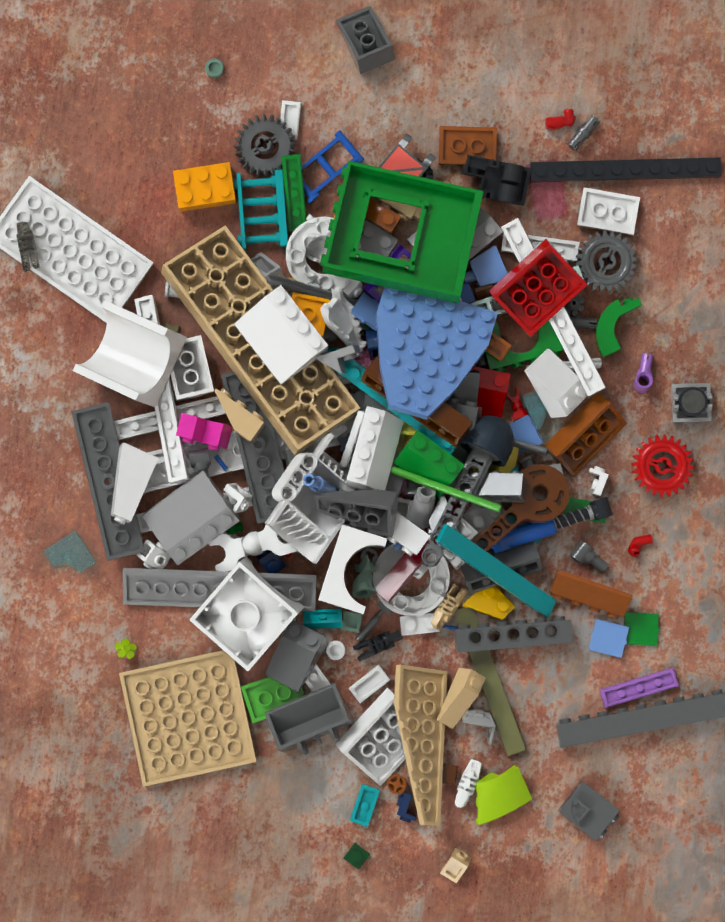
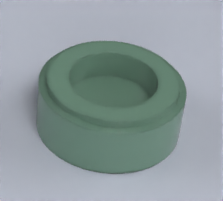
M216 58L208 60L205 65L206 74L214 79L221 77L224 73L223 63Z

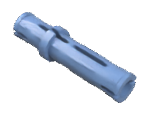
M306 474L303 478V481H306L303 482L304 485L310 487L315 492H339L337 491L339 490L337 486L324 481L322 477Z

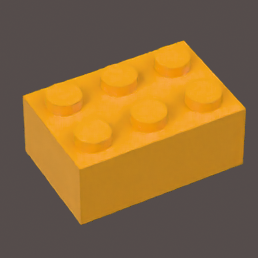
M230 162L173 171L180 212L236 203Z

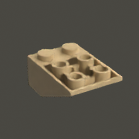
M215 389V393L235 432L252 444L265 427L264 418L255 411L253 413L247 411V405L240 400H237V402L233 401L231 394L226 390L221 389L219 391Z

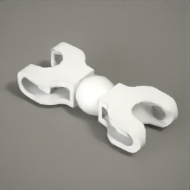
M265 525L263 531L250 532L245 537H238L236 534L225 532L209 543V546L220 545L226 552L224 561L215 566L216 571L223 572L231 571L245 557L249 555L258 556L265 550H270L279 556L297 551L267 525Z

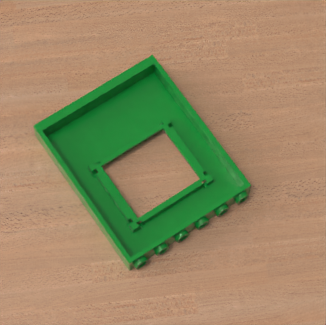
M348 161L347 167H343L341 178L344 179L343 185H338L337 195L340 196L339 201H335L332 213H336L335 218L330 219L328 230L331 231L330 237L326 236L324 244L327 252L326 255L322 254L320 265L323 266L322 273L459 303L483 191ZM370 196L422 208L410 262L358 250Z

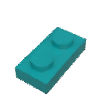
M318 609L315 612L303 611V625L309 629L342 628V610Z
M361 784L349 821L368 827L380 789Z

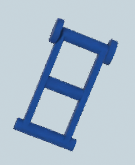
M341 130L335 134L336 138L302 165V171H304L317 160L330 176L313 191L303 180L304 193L309 198L307 200L308 204L317 200L321 195L319 192L342 173L343 167L336 172L322 156L339 141L353 156V159L350 161L358 163L364 161L363 156Z

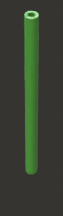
M394 466L391 468L390 473L490 510L501 511L502 505Z

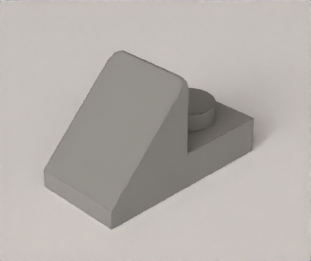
M351 345L318 356L317 358L318 361L334 370L347 374L344 361L356 358L355 355L361 352L358 345Z

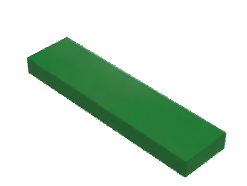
M301 154L281 156L288 232H294L299 225L307 221Z

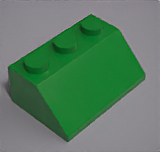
M419 430L415 432L393 462L402 470L447 486L453 482L465 466ZM435 490L436 496L440 498L443 492Z

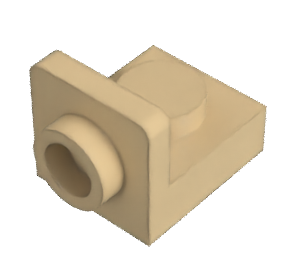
M455 848L440 874L457 883L468 868L471 857L466 852Z

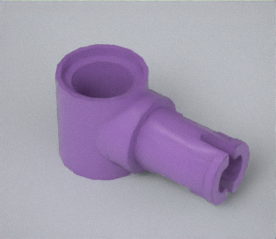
M647 353L641 355L640 369L637 370V376L633 383L634 389L639 393L647 392L653 383L651 367L654 356L649 354L647 359ZM639 380H646L648 385L642 386L639 383Z

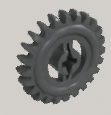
M263 114L262 120H260L255 115V122L248 119L249 126L242 124L245 130L237 131L241 137H235V140L240 142V144L234 145V148L240 149V151L236 152L235 155L242 156L238 162H246L243 168L247 169L250 167V173L257 170V176H260L263 171L265 177H267L269 171H271L272 175H275L276 169L282 170L281 156L296 153L291 149V147L296 146L295 142H291L295 135H289L292 128L285 129L287 122L280 125V117L274 121V116L270 115L269 120H267L266 115ZM262 132L274 134L271 138L266 135L259 136L255 142L256 147L252 149V142L258 134ZM263 141H265V142L267 143V148H266V149H264V148L262 147V146H263V145H262V142H263ZM279 142V149L272 158L260 159L256 157L260 153L264 155L270 154L274 150V144Z
M605 230L602 236L596 232V238L589 236L590 242L583 241L585 248H578L582 254H577L576 257L581 259V261L576 262L575 265L582 267L580 271L584 273L583 279H588L587 284L593 283L592 290L599 286L600 293L603 292L604 288L610 293L613 287L617 292L619 290L618 285L625 288L624 281L631 283L629 276L634 277L636 275L632 269L638 268L637 265L633 264V262L638 261V258L633 257L637 251L630 250L633 244H626L628 238L621 240V233L614 237V231H611L609 236ZM602 248H610L607 253H603L599 257L597 262L599 271H596L593 264L594 255ZM611 250H612L613 252H612V254H611V256H610V258H609V263H610V264H608V265L604 268L603 273H602L601 271H602V269H603V267H604V261H602V260H605L606 258H608V256L610 255ZM617 252L621 259L619 270L612 275H605V272L612 270L615 266L616 258L614 254Z

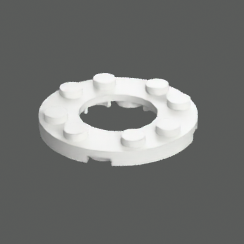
M316 217L299 225L290 236L286 247L288 270L291 276L299 282L330 292L335 287L343 289L352 279L317 273L307 264L305 254L309 243L317 237H330L331 231L328 228L330 219L334 218ZM359 242L358 250L362 251V246Z
M392 544L381 553L375 564L377 570L373 573L374 588L403 556L405 552L402 548L396 551L393 547L394 544ZM431 553L426 561L429 563L434 562L436 555ZM442 556L437 566L427 567L430 573V582L423 593L410 597L398 592L390 603L377 594L380 601L391 611L405 616L422 615L436 608L444 599L450 583L449 567L444 556Z

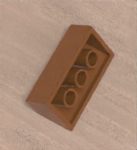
M597 392L544 447L549 448V454L558 463H561V466L574 478L627 423L612 403Z
M556 570L549 593H552V597L563 601L564 598L571 600L570 603L581 607L582 604L589 606L588 610L597 613L603 610L608 612L607 616L618 619L619 616L624 617L633 596L632 594L561 570Z

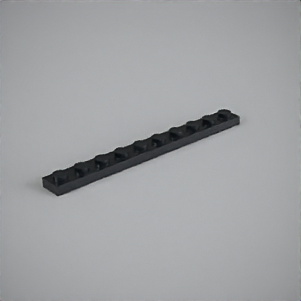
M721 157L531 162L530 177L531 182L720 178Z

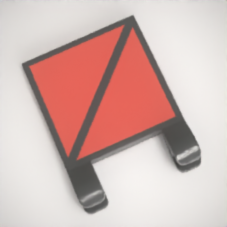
M405 134L379 168L421 177L436 157L430 153L422 163L404 149L412 139L409 134Z

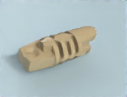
M456 584L452 585L445 599L442 600L433 614L434 617L431 621L433 628L440 631L445 623L450 621L451 616L454 615L468 594L467 589L462 588L456 596L459 587Z

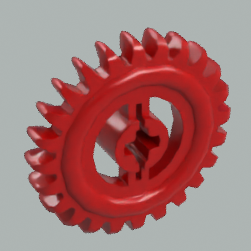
M665 434L662 440H660L658 435H655V441L649 437V444L641 442L643 449L636 448L639 455L632 456L637 462L631 463L632 466L637 467V469L632 471V473L638 474L634 480L642 481L639 487L646 485L645 492L652 489V496L658 491L660 497H663L664 492L670 497L671 490L678 494L677 487L684 490L683 483H690L686 477L693 476L689 470L695 468L689 465L690 462L694 461L693 458H688L691 451H684L687 445L680 446V439L674 442V436L667 440ZM658 452H667L675 458L677 467L673 466L667 457L655 460L652 459V456ZM664 461V465L667 466L668 469H663L661 471L660 466H658V464ZM649 465L653 466L655 473L658 475H664L668 472L675 474L670 479H657L650 472Z

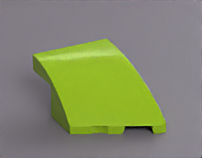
M514 765L500 775L491 772L476 782L478 818L475 822L481 825L495 820L532 800L518 766Z

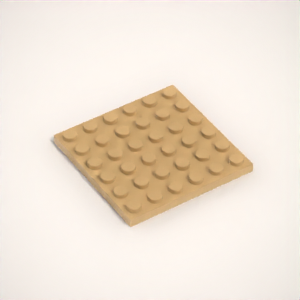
M224 650L119 673L143 787L257 762L236 662Z

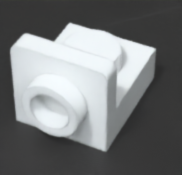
M597 466L594 469L590 468L588 473L599 476L598 479L594 478L590 489L594 490L592 495L600 497L609 474L605 473V469Z
M237 483L227 484L224 491L228 493V497L231 500L237 502L232 511L235 513L246 511L251 504L250 500L253 496Z

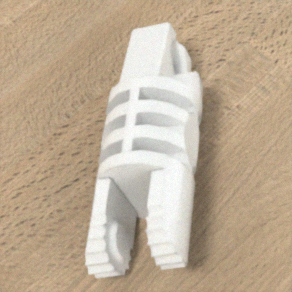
M471 759L457 787L458 793L455 800L457 807H465L470 796H473L483 763Z

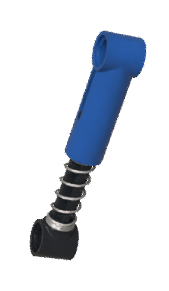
M608 497L592 501L587 507L584 506L583 509H577L575 512L569 511L568 514H562L550 522H529L520 525L493 548L494 554L557 534L558 529H564L566 526L571 527L572 524H579L581 521L586 522L587 519L597 521L612 516L613 512ZM502 531L494 533L493 535L500 536L502 534Z

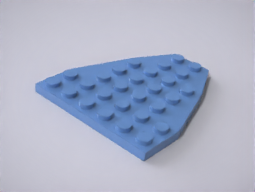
M384 287L376 313L380 373L388 408L427 420L458 389L487 350L498 312L461 301L454 303Z

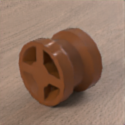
M393 774L387 780L388 789L394 794H400L406 789V780L400 774Z

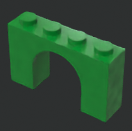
M548 320L537 330V344L530 351L525 353L509 351L502 362L486 351L484 355L489 370L504 372L506 371L505 368L509 366L515 369L524 366V362L531 361L532 364L546 349H550L557 357L561 356L560 352H563L564 348ZM495 321L492 332L501 338L497 321Z

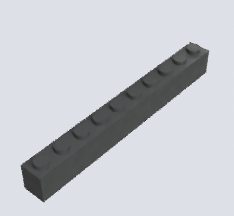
M719 689L711 691V695L706 696L703 693L693 694L690 699H685L684 696L673 698V702L666 703L665 700L655 701L653 706L648 707L646 703L635 705V709L632 710L623 707L616 709V713L609 714V711L597 712L598 716L590 717V714L578 716L579 720L571 721V718L560 719V723L555 724L559 746L563 748L725 717V692Z

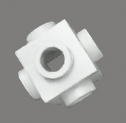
M147 539L144 543L145 552L139 553L137 556L144 561L143 565L147 568L163 569L171 557L160 542L155 544Z

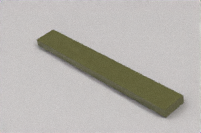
M463 607L456 610L455 616L459 625H470V628H478L477 624L479 622L473 609ZM476 632L470 635V640L473 643L479 641V635ZM490 651L469 652L476 672L486 677L482 688L507 756L526 750Z

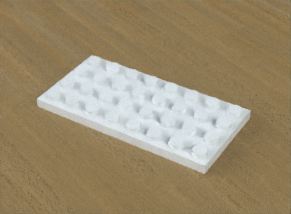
M30 176L0 216V249L106 323L107 315L101 307L104 300L123 308L154 265L151 260Z

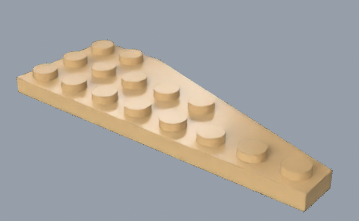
M396 665L394 706L419 823L425 826H440L445 725L436 720L446 699L447 671Z

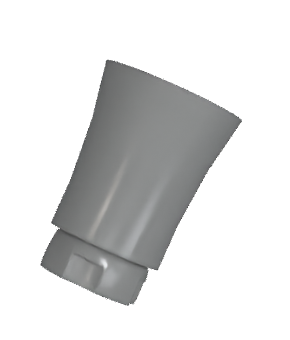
M423 485L418 487L406 519L420 529L430 527L429 519L434 510L436 491Z

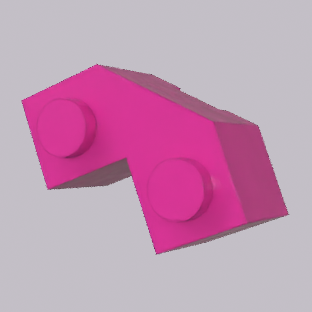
M181 413L176 436L183 438L182 442L193 444L195 441L208 445V449L219 451L220 448H228L233 427Z

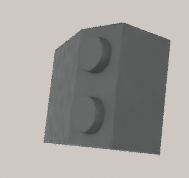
M371 6L336 20L360 74L395 60L393 46Z
M293 620L283 633L265 675L299 693L328 644L325 636Z

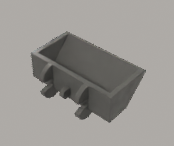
M336 683L265 712L278 751L283 753L298 747L300 752L306 755L309 753L306 743L316 740L317 744L320 745L322 744L320 737L330 734L334 741H340L338 730L354 724L349 708Z

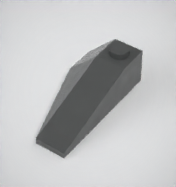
M376 489L316 493L315 508L316 511L335 519L342 518L350 521V525L354 527L359 525L367 528V532L371 534L392 537L398 509L397 492Z

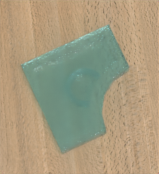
M76 531L43 551L53 568L59 565H69L74 567L79 573H82L96 564V561Z

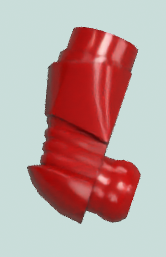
M565 109L563 111L564 116L545 118L546 129L557 130L565 126L572 127L576 120V116L573 115L574 110Z

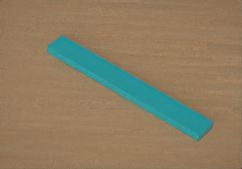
M444 524L435 542L542 616L549 617L556 603L554 598L458 531Z

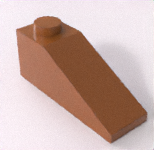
M370 199L365 220L392 235L401 221V216Z

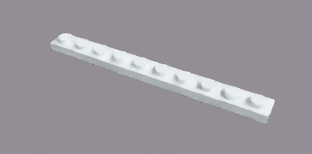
M519 218L501 228L520 263L534 250V247ZM563 307L549 321L587 395L590 397L605 389L606 386L565 307Z
M148 295L134 299L137 315L160 325L155 296ZM169 376L155 407L168 481L170 484L189 480L182 438L176 436L179 422Z

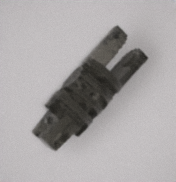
M19 222L16 224L18 233L16 237L23 271L27 272L30 271L29 257L35 269L40 268L33 231L30 230L28 222Z

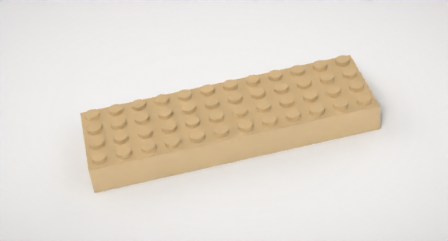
M226 225L162 265L161 273L295 456L357 415L358 410H360L359 405L331 367L316 359L280 385L235 327L234 323L272 292L273 289Z

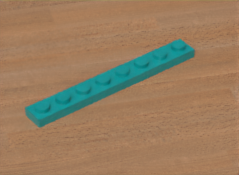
M355 359L344 361L347 374L338 372L415 430H419L452 455L457 447L444 440L409 414L389 409L386 398L361 382L363 373L367 369Z

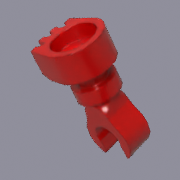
M516 387L517 395L515 397H511L508 390L506 394L513 404L512 409L515 410L511 416L513 422L528 415L527 409H522L523 403L519 400L520 392Z

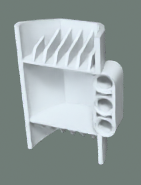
M332 433L322 438L313 453H299L293 458L273 487L272 496L279 503L265 522L267 526L313 564H317L346 520L342 518L335 519L316 511L315 494L321 492H315L310 487L304 485L303 482H306L303 481L304 476L312 474L315 477H322L324 481L339 488L337 491L339 492L363 490L346 485L350 468L340 466L337 461L324 452L334 437Z

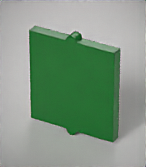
M626 612L624 626L629 627L626 638L627 644L657 646L658 632L660 631L658 628L659 614Z

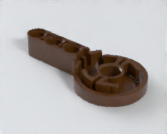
M535 464L523 469L521 473L524 474L527 480L525 502H512V506L474 539V543L477 545L478 541H485L487 547L483 550L489 552L522 522L546 523L559 517L565 510L570 496L568 482L559 470L545 464ZM544 488L547 492V498L543 501L536 500L533 497L534 489ZM512 515L516 518V522L509 524L506 521V517ZM493 528H499L502 531V534L500 536H494L491 533V530Z

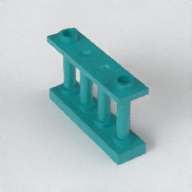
M275 170V176H271V178L241 180V174L236 173L237 178L233 179L234 190H238L241 235H238V243L244 251H247L246 244L269 242L280 244L281 249L286 248L288 233L283 171ZM270 185L276 187V194L273 197L243 199L242 188ZM274 204L278 208V213H274L273 216L244 218V206ZM269 223L279 225V232H276V234L246 237L245 225Z

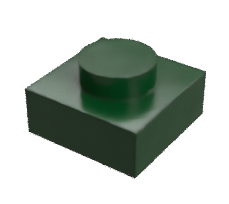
M354 842L343 859L359 870L370 853Z

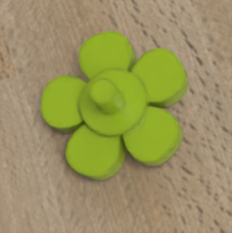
M122 639L121 643L117 642L115 649L118 650V657L124 658L126 655L128 659H132L137 649L136 645L133 643L129 645L130 641L128 639Z

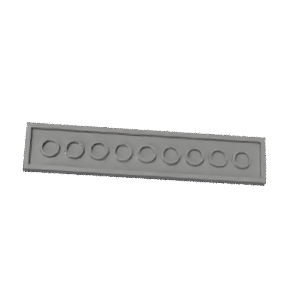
M123 568V604L201 607L230 572ZM259 573L264 580L282 595L294 602L301 603L305 607L302 611L315 612L316 575Z

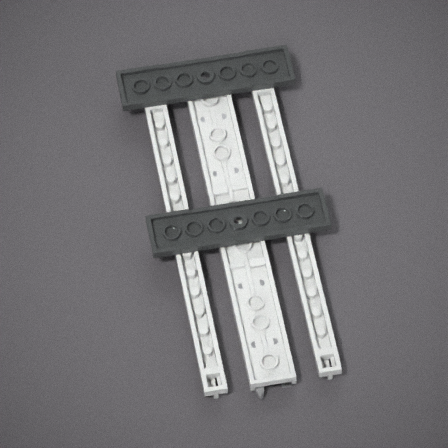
M369 358L358 362L367 368L374 360ZM331 368L343 385L352 383ZM235 373L221 374L224 389L231 394V399L235 402L237 400L247 405V411L250 413L255 411L264 418L265 427L252 444L233 431L227 449L220 448L219 451L208 449L211 461L208 474L209 477L244 469L248 487L243 489L253 496L249 507L253 506L257 524L264 523L279 503L273 498L272 490L284 473L282 459L285 458L283 451L289 449V447ZM217 396L176 406L178 422L180 421L181 413L203 419L226 414ZM109 402L71 411L107 561L145 552L141 533L152 530L142 517L144 513L136 514L135 511L130 523L125 522V524H121L114 520L115 517L111 516L120 447L119 440L159 431L156 412L114 421ZM356 416L345 423L349 430L337 438H345L349 432L351 433ZM336 438L328 444L326 449L341 444ZM195 441L193 444H183L189 480L197 475L196 470L194 471V468H191L189 451L208 448L206 444ZM311 445L305 449L306 453L313 452L315 450L314 446ZM163 449L147 452L159 459L144 493L185 484L189 481L185 480L170 484ZM217 454L228 467L225 471L214 458ZM106 478L109 480V485L105 484ZM223 493L234 507L237 502L231 500L228 497V493Z

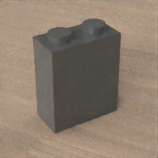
M582 780L558 809L563 816L595 841L598 838L601 840L607 833L606 827L610 823H615L619 817L617 813L620 811ZM576 796L591 808L580 824L576 822L572 815V802Z

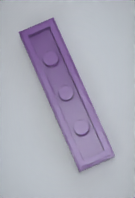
M672 667L599 689L604 707L608 708L678 687L679 684Z

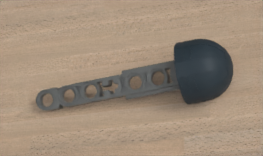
M491 415L482 416L477 420L475 427L468 432L460 443V446L469 453V456L453 488L460 490L462 485L467 484L471 487L469 494L476 495L490 465L499 467L506 465L513 451L514 435L510 425L505 420ZM473 467L479 469V474L475 477L468 474V471ZM454 496L450 497L430 537V544L426 545L422 553V561L427 567L437 566L444 554L443 550L445 548L434 543L435 537L439 535L443 528V521L448 518L452 519L454 522L452 528L456 530L469 504L468 501ZM457 502H460L459 504L461 508H457L455 510L454 514L455 516H457V518H455L452 515V512L454 510L452 504H457ZM429 553L436 555V560L432 563L425 560L426 555Z

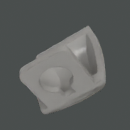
M476 708L467 710L461 717L462 722L489 727L487 741L488 744H492L496 725L491 713Z

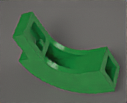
M631 297L622 302L623 306H621L617 299L599 317L595 330V343L602 359L621 349L614 334L615 323L619 317L642 305L639 298L634 300Z

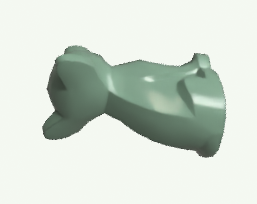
M365 555L359 564L354 565L359 575L356 576L353 582L351 594L357 598H370L372 593H376V589L372 586L373 576L371 573L376 572L377 567L369 561V556Z

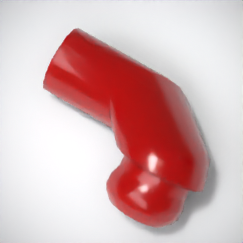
M651 534L633 538L628 547V553L632 557H638L643 545L653 543Z

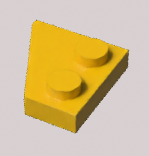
M496 586L474 593L462 604L465 608H471L480 614L489 615L499 621L503 620L515 608Z

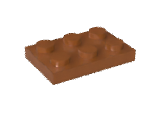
M440 126L439 165L464 166L467 155L496 160L497 127Z

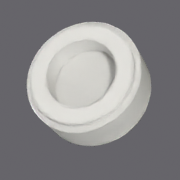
M332 641L328 644L326 653L329 658L339 660L345 655V646L340 641Z

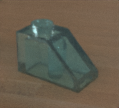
M535 390L521 396V400L534 425L538 427L537 431L539 432L548 411Z

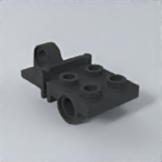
M467 155L462 174L480 177L477 190L483 191L482 197L524 206L532 168Z

